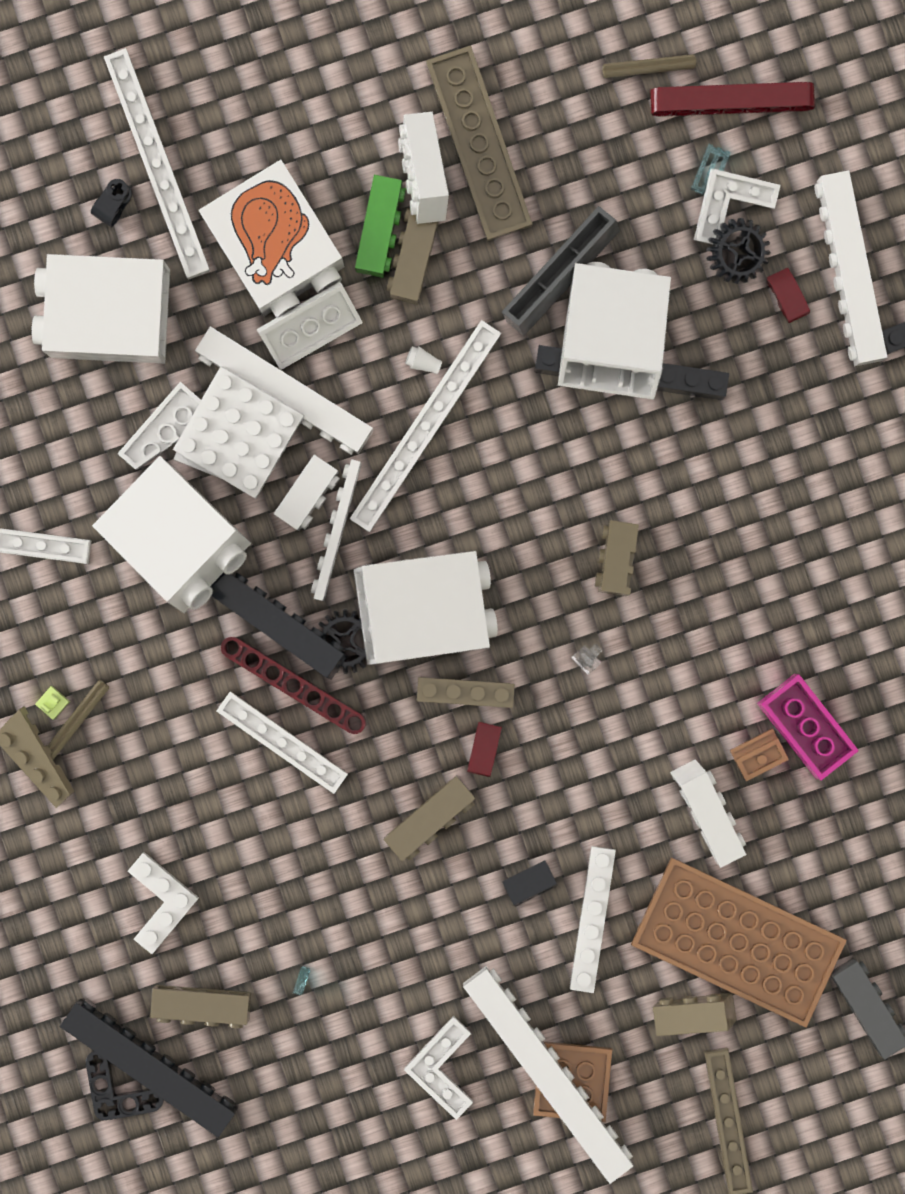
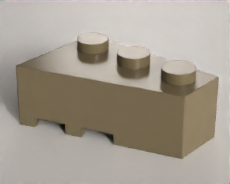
M610 520L608 525L603 526L602 539L606 541L605 548L600 549L598 563H602L601 573L597 572L595 578V587H599L598 592L620 596H629L631 594L629 586L634 569L633 559L636 552L639 524Z
M731 992L698 997L694 995L685 996L683 999L676 1000L672 997L661 998L653 1006L656 1036L728 1031L737 1021L733 993Z

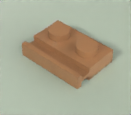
M773 728L729 750L745 781L789 760Z

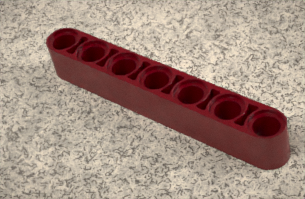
M814 83L676 86L657 87L650 90L651 115L659 117L809 111L815 108Z
M228 637L222 642L221 651L225 657L351 734H358L365 729L366 719L360 712L237 637ZM231 641H236L239 645V650L234 655L227 651V645ZM252 653L259 657V664L256 667H251L247 663V658ZM271 666H276L280 671L279 677L275 680L270 679L267 675V671ZM295 678L300 682V689L297 692H291L288 689L290 679ZM312 691L318 692L321 696V700L317 705L311 704L308 700V695ZM331 704H338L340 706L341 714L339 717H332L329 714L328 708ZM353 716L359 717L362 721L361 728L358 730H353L349 726V719Z

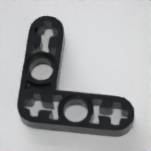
M92 1051L87 1056L86 1069L94 1113L98 1119L107 1121L158 1111L162 1107L165 1100L149 1089L115 1094L110 1062L103 1058V1062L100 1064V1072L106 1070V1073H99L94 1076L93 1073H96L98 1068L97 1064L92 1063L91 1060L95 1058V1055H98L99 1059L103 1057L95 1051ZM99 1078L105 1079L108 1083L107 1090H98L95 1086L96 1080ZM151 1094L155 1098H159L155 1106H153L152 1102H145L142 1105L143 1108H140V1095H142V1100L149 1099ZM132 1098L136 1103L135 1109L126 1110L123 1106L124 1099ZM115 1100H118L120 1113H117V1108L110 1109L108 1114H105L104 1110H100L103 1103H106L107 1106H115Z

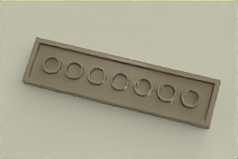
M471 45L426 60V65L487 242L532 227L533 224Z

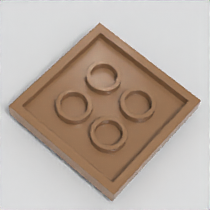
M543 1041L548 1049L553 1047L560 1057L558 1063L562 1068L567 1066L575 1077L572 1082L577 1088L582 1086L589 1096L587 1102L591 1107L597 1106L604 1116L601 1121L606 1122L612 1048ZM536 1086L533 1116L560 1118Z

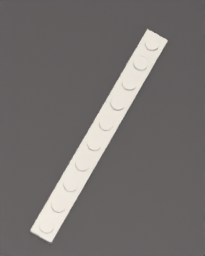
M125 48L104 56L105 62L186 277L189 280L210 272L128 51Z
M480 321L350 517V520L368 532L372 530L501 336V332L484 321Z

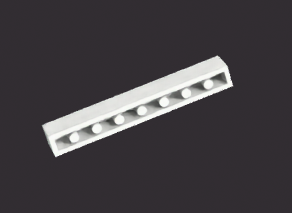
M848 170L823 175L815 184V194L821 201L822 207L819 208L821 221H825L826 225L824 238L826 244L830 245L829 263L831 268L835 269L834 287L836 291H839L841 298L838 301L840 314H844L845 318L843 331L845 337L849 338L850 342L848 356L850 361L854 362V367L880 362L888 357L850 172Z
M211 326L195 350L200 355L198 360L204 364L211 366L213 363L219 368L221 366L303 414L302 425L310 430L314 426L321 431L319 434L321 437L329 442H332L333 439L341 443L339 448L350 455L353 452L359 455L374 431L371 426Z

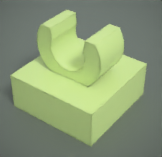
M50 686L35 705L52 720H55L70 701L56 688Z

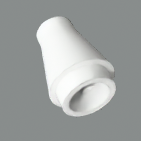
M412 346L405 364L409 365L411 369L437 374L442 361L418 346L416 348Z

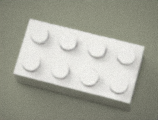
M433 112L405 114L403 125H399L400 138H398L400 153L404 154V159H402L403 172L408 175L406 189L407 194H411L412 200H410L411 215H416L417 224L446 221L449 194Z

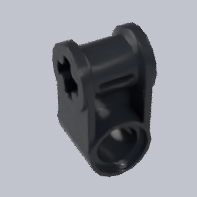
M121 179L111 180L92 206L91 215L108 226L113 227L132 198L131 188ZM117 189H120V190H123L124 192H123V194L121 195V194H117L115 191H116Z

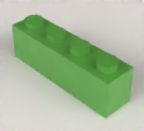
M374 175L355 265L357 273L384 278L385 271L390 272L392 258H389L388 255L390 248L394 249L397 235L393 234L394 226H399L401 211H398L399 202L404 203L406 188H402V180Z

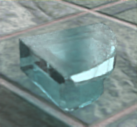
M301 966L294 987V994H303L310 968Z

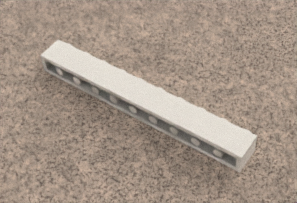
M485 966L463 983L464 989L609 1184H611L633 1167L631 1161L633 1155L625 1144L621 1147L616 1141L618 1135L611 1125L606 1127L601 1121L604 1116L596 1105L591 1107L587 1102L589 1096L582 1086L577 1088L572 1082L575 1077L567 1066L562 1068L558 1063L560 1057L553 1047L548 1049L543 1043L545 1040L544 1035L538 1027L533 1029L528 1021L531 1018L522 1007L519 1010L514 1004L516 998L509 988L504 990L499 984L502 979L494 969L489 970Z

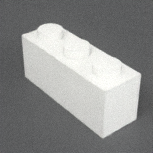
M313 455L274 512V515L298 531L301 528L306 529L313 519L310 516L315 508L319 510L325 502L326 497H324V494L328 488L333 490L340 479L337 477L339 471L316 455Z

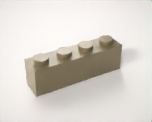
M407 208L404 222H407L406 231H401L398 245H402L400 254H395L392 268H396L394 277H389L386 291H390L391 299L418 305L439 221L417 224L416 215H411L410 208Z
M418 677L417 701L513 708L515 684Z
M456 775L387 834L383 840L401 861H404L406 858L410 861L420 852L418 848L424 842L429 845L438 837L436 832L442 827L447 829L456 821L454 816L460 811L465 814L475 805L472 802L475 796Z
M155 985L152 989L150 1018H156V1021L160 1023L180 1020L181 1024L193 1025L195 1021L204 1022L205 1026L215 1027L219 1026V1023L228 1024L230 1028H243V1025H247L249 1022L251 992Z

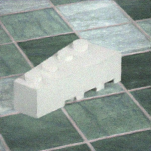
M696 759L671 771L670 774L681 787L679 791L688 807L692 809L690 813L697 826L701 828L702 831L700 832L719 867L721 868L745 856L746 853L743 846L746 843L740 832L736 834L733 828L736 822L731 813L725 812L723 806L726 805V801L720 791L716 793L713 787L716 781L710 771L706 772Z

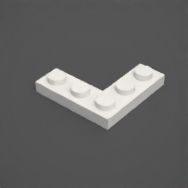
M710 169L694 240L713 244L708 239L710 237L716 238L713 233L714 229L721 231L720 224L725 221L730 199L775 209L780 185Z
M143 852L128 872L164 901V903L136 935L134 940L150 954H153L199 897L148 854Z
M453 1015L407 1064L404 1071L457 1120L473 1103V1100L439 1067L470 1036L471 1031Z

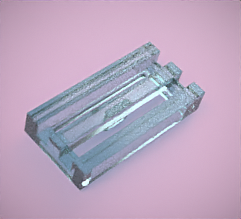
M708 144L691 190L705 195L710 169L715 168L719 156H722L723 160L719 170L724 171L731 152L727 150L725 152L719 147L715 148L713 145ZM711 152L714 153V157L701 188L697 185Z

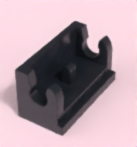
M545 860L502 881L515 907L558 886Z

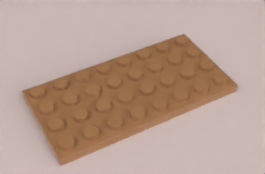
M671 857L631 945L807 1028L847 940Z

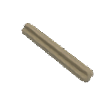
M692 54L608 63L603 65L602 73L604 78L694 69L696 67V57Z
M97 681L48 744L52 752V760L55 759L108 691L109 686L104 681Z

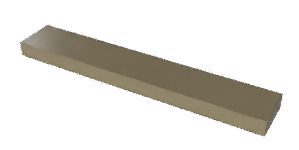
M726 1047L704 1051L728 1194L752 1193L753 1188L729 1049Z

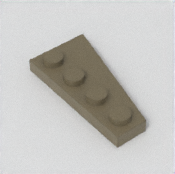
M23 706L0 729V746L57 808L75 791L60 765H55L51 758V750L48 745L44 746L38 736V733H40L35 724H31L26 716L29 713L25 706Z

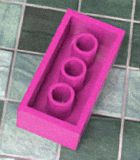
M793 674L757 703L817 780H823L859 751L799 674Z

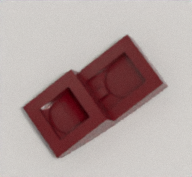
M788 267L767 277V284L778 300V306L788 323L810 314L807 302Z
M478 722L467 772L486 777L491 776L502 727Z

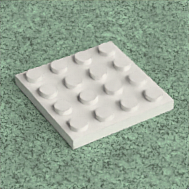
M221 366L173 450L257 499L303 420L304 415Z

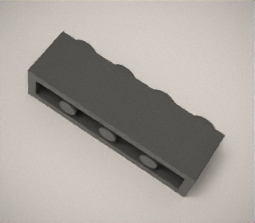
M852 958L834 969L831 978L876 1051L885 1060L905 1047V1029L901 1023L896 1024L892 1018L895 1016L893 1009L888 1002L884 1004L879 997L882 995V992L875 982L871 984L867 977L870 972L862 961L858 963V961Z

